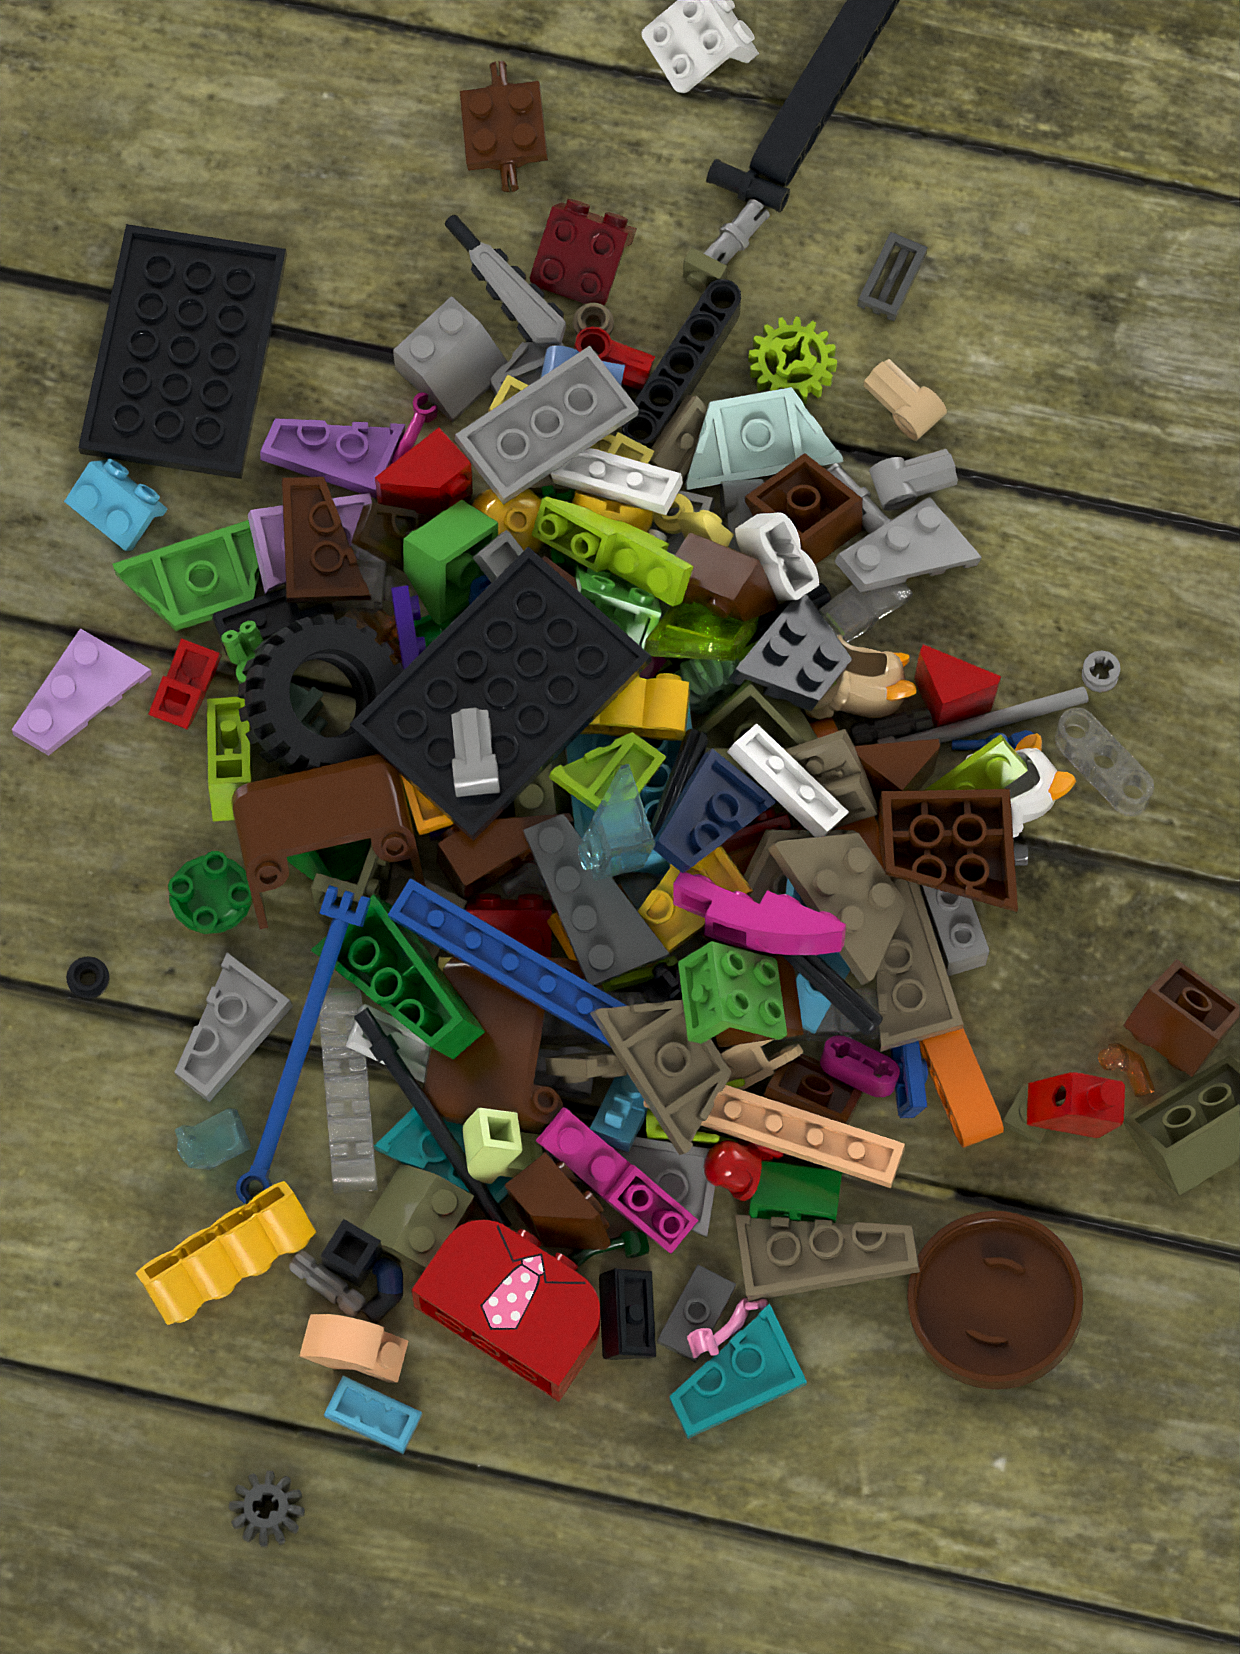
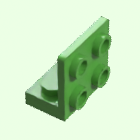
M577 564L575 577L578 591L648 652L662 613L659 599L627 580L612 575V572L607 569L595 572L584 565Z
M711 941L678 961L688 1041L702 1044L729 1027L778 1040L787 1036L778 964L775 958Z

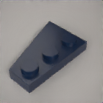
M712 748L701 758L650 847L680 872L684 873L753 821L762 812L770 808L777 800Z

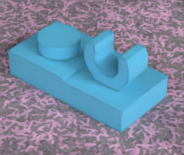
M628 1073L625 1076L614 1078L590 1127L608 1145L626 1152L630 1151L647 1113V1108L644 1107L643 1103L644 1098Z

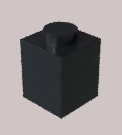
M343 1219L320 1256L322 1264L327 1269L361 1288L373 1265L381 1256L383 1249L381 1240Z

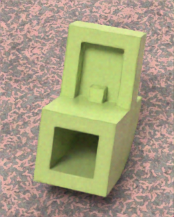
M478 1107L463 1125L462 1132L467 1169L469 1174L478 1181L492 1184L499 1176L514 1178L543 1154L542 1146L536 1142L540 1135L520 1132L518 1114L515 1112Z

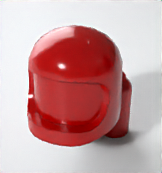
M740 1138L738 1142L724 1140L716 1143L707 1152L703 1165L704 1174L710 1184L726 1188L734 1198L746 1201L757 1190L761 1176L762 1161L772 1162L773 1158L780 1159L784 1153Z

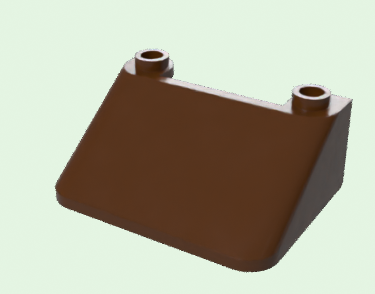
M545 957L584 980V975L578 961L567 958ZM451 958L445 964L442 972L483 1027L485 1033L454 1060L430 1047L423 1084L424 1093L443 1121L464 1125L478 1107L508 1111L518 1114L520 1132L541 1135L563 1108L560 1096L552 1088L534 1084L545 1010L458 958Z

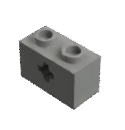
M922 885L921 894L947 975L951 976L985 966L990 951L972 899Z

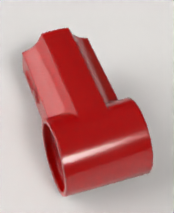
M587 327L578 333L574 345L575 350L581 352L590 346L599 353L597 356L601 361L625 365L622 384L642 391L649 378L655 356L611 340L608 333L598 327Z

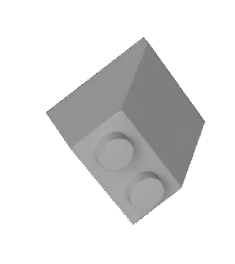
M452 296L393 350L395 370L420 393H427L428 400L433 405H437V408L451 422H454L491 387L490 378L503 364L508 363L483 325Z

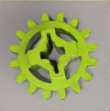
M798 316L795 317L793 325H787L783 317L779 318L778 328L775 330L768 324L764 325V338L754 336L753 347L755 349L749 350L748 362L753 364L750 366V378L760 377L757 380L756 389L762 391L769 388L770 391L792 387L803 402V405L807 404V397L810 392L817 398L821 397L823 389L821 384L831 386L833 380L831 372H836L837 360L832 358L836 353L835 344L825 345L828 342L829 333L823 331L816 334V322L811 321L807 327L801 326V320ZM811 347H812V348L816 351V353L818 354L820 363L817 362V357L811 355V353H810V348H811ZM800 353V358L797 360L796 357ZM795 358L792 364H789L787 369H785L786 362L790 363ZM765 359L768 360L769 365L775 368L776 373L774 375L769 371Z

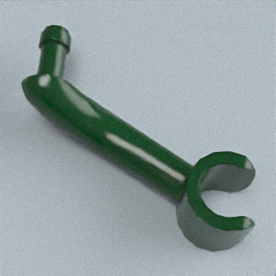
M625 1231L618 1237L610 1238L611 1246L606 1250L576 1249L566 1257L572 1260L579 1268L592 1256L606 1251L624 1248L626 1258H636L649 1254L650 1248L647 1235L644 1232Z

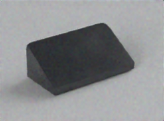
M614 1268L600 1274L599 1295L603 1359L655 1358L656 1341L652 1271Z

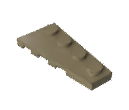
M889 876L907 905L876 972L877 1009L883 1017L881 1024L878 1026L880 1052L963 1028V1021L919 884Z
M735 1214L748 1301L920 1272L914 1230L910 1225L856 1222L855 1225L833 1223L831 1220L807 1222L791 1221L790 1218L784 1217L759 1219L751 1218L750 1215Z

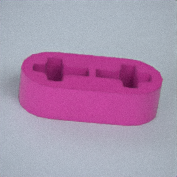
M846 1036L830 1037L825 1043L820 1058V1065L827 1074L874 1097L891 1095L894 1092L900 1074L899 1066L890 1057Z

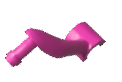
M421 392L414 397V416L393 455L391 464L412 449L423 424L429 423L437 417V405L432 406L428 410L419 408L428 401L427 393Z

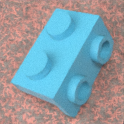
M108 459L89 462L64 502L123 550L131 551L153 518L163 516L167 511V507L158 501L160 496L153 489L144 484L138 485L127 476L129 471L117 461Z

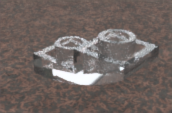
M905 583L861 593L853 584L823 606L819 613L836 637L841 635L845 642H849L872 629L879 618L908 603L913 593Z

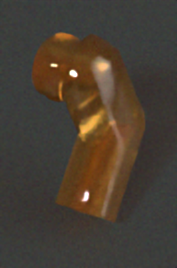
M1121 1043L1108 1044L1107 1048L1099 1052L1098 1061L1104 1070L1113 1071L1118 1068L1127 1074L1135 1097H1141L1155 1091L1145 1060L1140 1054Z

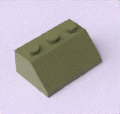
M1230 1055L1125 1118L1123 1121L1158 1177L1179 1196L1188 1190L1196 1188L1204 1180L1222 1169L1232 1166L1240 1159V1063Z

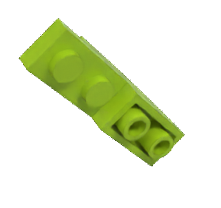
M550 497L542 498L532 531L533 537L595 572L605 569L611 571L672 607L682 603L694 566L667 552L668 543L630 524L609 519L588 508Z

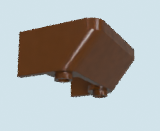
M379 754L247 783L240 786L232 796L233 816L260 929L268 928L262 892L276 889L286 882L289 876L288 856L371 838L373 850L380 859L387 862L411 859L416 882L426 887L401 775Z

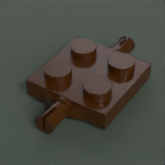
M495 61L489 66L492 85L485 88L460 91L466 164L468 171L485 168L500 170L501 190L503 192H510L508 181L510 177L512 192H515L519 189L516 168L527 163L548 161L541 86L539 81L517 84L508 83L506 62L498 61L500 72L498 76V68Z

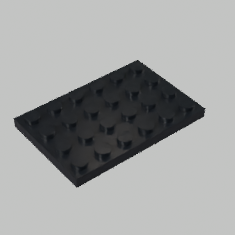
M126 224L78 447L80 454L242 479L287 258L286 249Z
M527 547L350 723L351 730L375 752L387 760L410 784L474 841L652 662V658L649 653L530 547ZM468 708L488 710L492 734V752L496 754L500 793L456 797L452 759L455 758L451 714Z

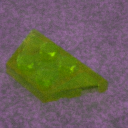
M682 602L676 606H671L646 638L644 650L653 657L735 661L757 631L759 616L745 622L730 616L724 619L714 615L707 607L696 602L686 604Z

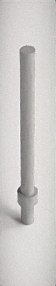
M1082 686L894 739L893 736L878 739L875 743L939 739L941 744L1087 703L1089 701L1085 687Z

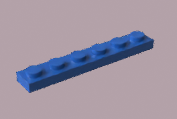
M409 879L389 911L388 918L612 1049L590 1013L599 1008L627 1005L413 879Z

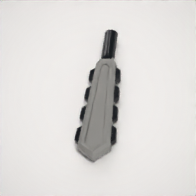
M457 215L450 216L445 221V226L470 254L472 273L478 281L487 282L486 291L493 300H500L502 302L501 310L510 321H517V330L526 342H533L536 347L561 346L567 326L563 319L564 313L553 302L547 303L544 300V292L536 284H528L525 281L526 274L518 266H510L508 264V256L500 248L493 249L490 245L480 242Z

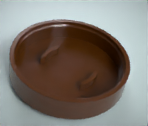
M1006 1211L978 1212L961 1217L940 1229L918 1255L920 1272L910 1274L907 1300L910 1320L915 1337L924 1353L935 1366L948 1376L977 1388L996 1390L1015 1388L1031 1383L1046 1375L1063 1360L1073 1346L1083 1316L1082 1281L1070 1251L1058 1236L1046 1226L1017 1213Z

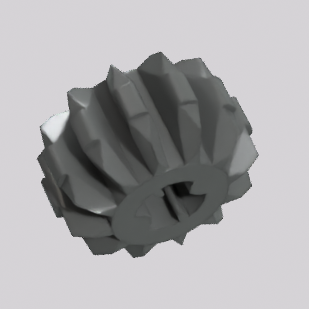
M273 1471L266 1472L265 1484H260L257 1476L253 1473L248 1476L249 1482L253 1487L250 1491L241 1485H237L235 1488L237 1495L244 1499V1501L230 1502L229 1509L232 1512L243 1514L235 1517L231 1523L234 1529H241L247 1526L242 1536L246 1542H250L257 1533H260V1547L267 1548L269 1535L274 1534L278 1544L282 1545L286 1542L281 1531L284 1527L294 1534L299 1531V1526L290 1517L300 1518L305 1515L303 1507L292 1505L302 1498V1493L299 1489L287 1492L291 1485V1479L287 1476L283 1477L275 1486V1474ZM265 1500H272L274 1508L279 1506L278 1511H271L269 1518L263 1519L260 1511H256V1508L264 1507Z

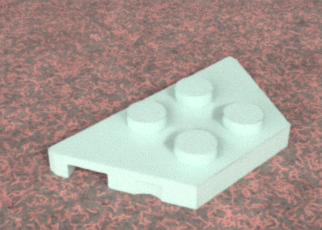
M792 387L709 402L685 486L686 490L718 485L721 481L746 480L774 475L804 453L821 466L843 462V458L822 431L815 418L805 408Z

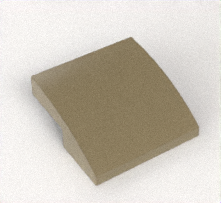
M846 729L784 749L849 811L844 819L834 828L877 815L878 808L870 783ZM785 809L796 830H807Z

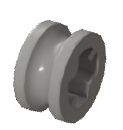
M1095 651L1089 654L1084 661L1081 673L1084 684L1092 691L1099 693L1111 690L1117 684L1120 663L1116 656L1110 652ZM1102 663L1103 669L1106 666L1111 669L1108 671L1107 679H1099V674L1096 677L1091 674L1094 671L1095 664Z

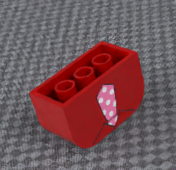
M474 1220L459 1226L449 1234L411 1289L414 1307L560 1402L598 1343L600 1334V1303L595 1289L586 1278L576 1272L578 1266L572 1260L558 1252L553 1257L539 1248L541 1242L523 1229H519L516 1233L507 1226L491 1220Z

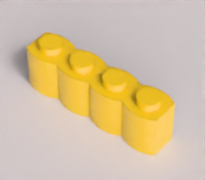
M670 673L658 674L656 678L652 679L640 678L638 675L580 734H604L622 737L633 732L639 737L681 741L685 736L690 697L689 682L682 681L680 676Z
M282 1181L260 1192L248 1204L226 1213L214 1222L211 1227L189 1236L172 1251L152 1259L136 1272V1275L166 1324L182 1323L191 1319L204 1302L212 1299H222L229 1295L242 1278L258 1276L266 1272L279 1255L295 1253L303 1249L308 1244L309 1239L316 1233V1230L292 1189L285 1181Z

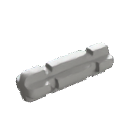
M299 1251L289 1264L291 1272L300 1279L306 1278L309 1286L331 1303H338L340 1310L354 1318L366 1303L364 1296L353 1288L349 1290L346 1282L321 1263L319 1265L315 1264V1259L307 1252Z

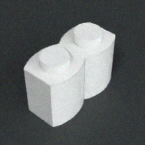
M756 514L735 528L736 540L741 552L760 560L777 601L798 600L819 586V576L815 564L801 550L800 538L796 527L785 514Z

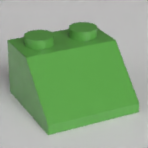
M463 500L440 512L435 518L419 529L412 531L403 539L404 572L431 618L439 625L469 605L468 598L471 583L476 578L484 575V572L472 557L498 536V522Z

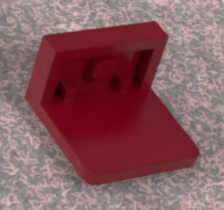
M567 199L566 203L560 202L551 208L530 274L531 284H536L541 289L584 304L599 303L605 306L624 248L632 244L637 228L628 226V219L623 216L605 212L603 217L589 212L590 205L578 200Z

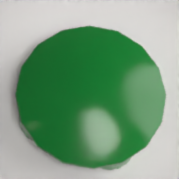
M211 851L206 855L186 862L170 879L168 884L169 904L176 919L188 929L202 934L222 933L236 927L247 916L253 901L245 869L219 851Z

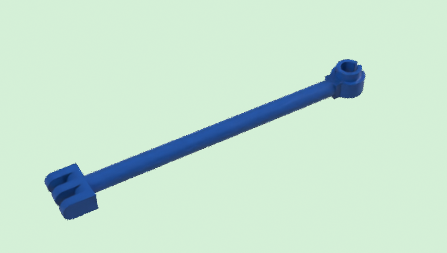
M331 885L327 888L319 914L332 917V921L253 1165H251L249 1172L243 1174L238 1179L236 1184V1194L244 1204H247L253 1197L249 1192V1185L252 1181H259L263 1186V1190L272 1186L268 1177L269 1169L348 925L350 923L363 927L371 902L369 897L361 896L356 911H352L350 909L355 893L346 890L340 906H337L334 903L338 895V888Z

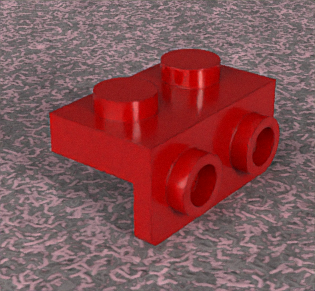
M493 893L478 894L475 896V899L467 900V912L544 957H551L552 929L547 921L552 915V900H543V896L539 894H522L518 896V900L501 899L500 895Z

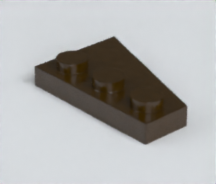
M370 503L362 508L351 543L404 572L403 539L437 515L416 513L415 510Z

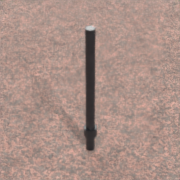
M368 1007L355 1015L354 1019L372 1044L369 1048L378 1063L384 1062L469 1192L474 1195L475 1201L487 1219L507 1227L511 1226V1222L486 1184L474 1179L469 1174L466 1154L397 1052L400 1047L392 1035L389 1034L387 1036Z

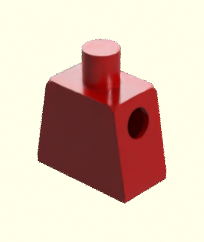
M1069 1072L1028 1083L1026 1125L1100 1138L1123 1124L1125 1084L1119 1080L1078 1072ZM1065 1099L1061 1106H1057L1056 1102Z

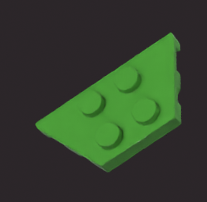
M249 520L112 564L116 576L175 631L213 620L212 614L255 599L260 577V569Z

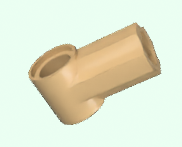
M890 359L879 363L864 381V387L892 413V418L898 428L914 441H917L947 414L944 403L936 393L925 386L921 388L917 386Z

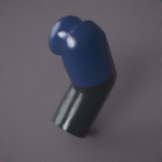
M385 1257L377 1260L372 1268V1273L377 1278L378 1293L361 1308L362 1312L374 1324H377L401 1301L404 1294L401 1266L396 1261Z

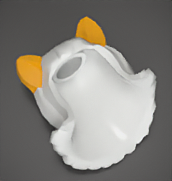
M1038 733L1024 737L1017 744L1015 751L1026 763L1028 771L1004 788L1010 789L1013 838L1022 832L1023 823L1043 816L1051 809L1056 799L1066 795L1076 782L1072 774L1057 771L1046 755L1041 752L1042 738Z

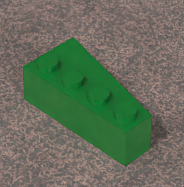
M373 894L370 897L371 902L363 927L349 923L334 969L362 990L371 1000L393 1015L395 1019L431 1048L454 1060L485 1033V1030L415 933L388 918V913L393 906ZM326 937L311 949L319 958Z

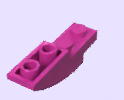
M680 872L673 884V905L705 918V935L721 942L749 950L784 955L828 954L841 952L844 947L845 923L840 922L836 916L829 912H817L807 908L789 895H777L767 890L759 904L743 892L728 891L715 885L706 876L700 874L691 875L687 872Z
M563 1107L537 1138L536 1142L558 1161H563L579 1180L670 1254H672L698 1222L697 1218L636 1166L629 1163L566 1108Z

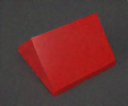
M923 644L919 653L914 680L926 708L931 713L932 721L936 728L990 712L995 703L1001 676Z

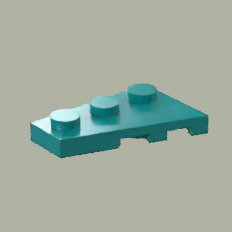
M414 1107L374 1145L376 1151L403 1164L437 1174L470 1193ZM444 1121L465 1153L463 1125ZM499 1176L492 1184L485 1183L499 1206L509 1197L505 1184L512 1177Z
M770 1303L743 1330H740L719 1351V1354L715 1355L710 1361H707L669 1396V1401L687 1439L807 1384L805 1376Z

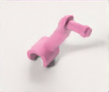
M742 1298L727 1324L714 1335L709 1328H700L691 1332L687 1336L693 1358H698L705 1351H709L711 1356L719 1354L718 1346L743 1327L749 1310H763L768 1305L767 1299L748 1302L747 1298Z

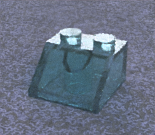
M629 764L620 766L581 841L582 844L578 846L581 864L584 870H591L594 881L643 868L655 846V841Z

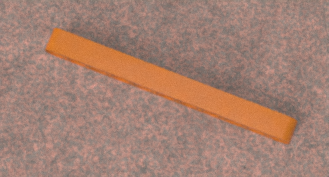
M826 717L825 719L809 723L818 738L838 732L832 717ZM874 816L832 829L854 830L858 832L884 869L879 845V827ZM964 1028L920 1040V1052L927 1062L928 1071L961 1147L964 1148L1004 1133L1000 1114Z

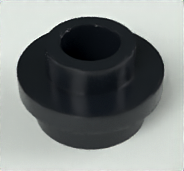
M87 956L77 959L70 965L66 980L69 989L74 995L82 999H93L105 992L109 985L110 976L106 965L101 960ZM86 973H93L96 975V980L91 985H84L81 983L82 976Z

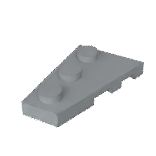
M928 497L840 552L834 562L861 593L904 583L907 578L927 573L930 576L943 574L946 569L962 565L964 568L977 566L982 557L936 503Z
M229 953L225 955L221 964L222 971L215 987H211L206 999L207 1006L199 1024L194 1026L175 1070L178 1079L208 1102L216 1096L293 1007L287 997Z

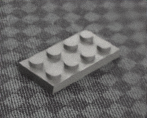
M588 346L456 433L454 441L504 505L636 417L639 409L593 349Z

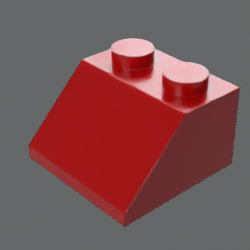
M438 427L375 477L377 502L382 505L415 510L416 513L434 516L447 510L460 500L469 503L473 494L471 462Z

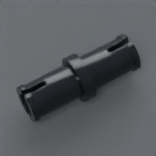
M719 159L713 161L706 178L707 183L738 194V199L747 202L749 199H755L762 205L772 208L779 213L785 208L790 195L789 188H784L760 178L758 172L751 169L746 172L721 162Z

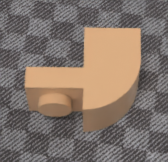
M310 1314L299 1357L333 1370H356L387 1383H398L409 1341L385 1332V1327L360 1319L332 1314Z

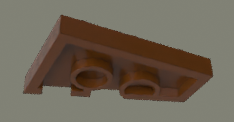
M282 478L287 603L371 600V594L366 582H364L354 551L350 547L342 527V521L325 478Z

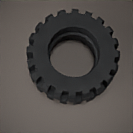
M318 615L312 619L306 617L271 634L270 638L261 642L254 650V658L246 662L242 671L247 676L246 681L239 684L238 697L245 700V706L238 709L241 722L248 720L252 731L246 733V736L251 745L259 742L264 749L259 755L267 763L278 762L280 764V772L287 775L378 754L351 730V727L344 733L334 737H323L311 732L295 715L289 694L293 673L301 664L315 659L328 662L342 671L352 685L356 701L354 720L403 671L401 663L395 666L392 664L389 656L394 651L387 642L379 645L374 640L378 633L369 626L359 629L356 627V620L345 616L339 620H334L333 615Z

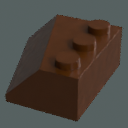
M1010 789L881 792L878 806L879 845L886 875L1010 911H1018Z

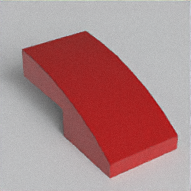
M181 638L167 676H163L148 715L188 730L207 693L222 654Z

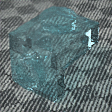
M228 1108L195 1126L182 1125L175 1129L179 1141L177 1143L179 1155L189 1168L210 1170L251 1149L237 1109Z

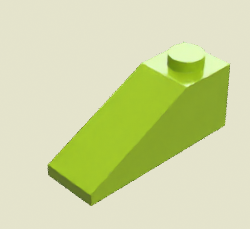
M244 698L207 699L208 788L213 822L234 820L231 804L234 792L240 786L254 782L252 745L246 736V733L251 731L248 720L241 722L238 710L245 706Z

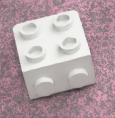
M677 0L643 29L642 38L675 91L687 93L729 58L749 63L759 54L752 43L755 39L754 34L733 13L732 9L735 8L732 0Z

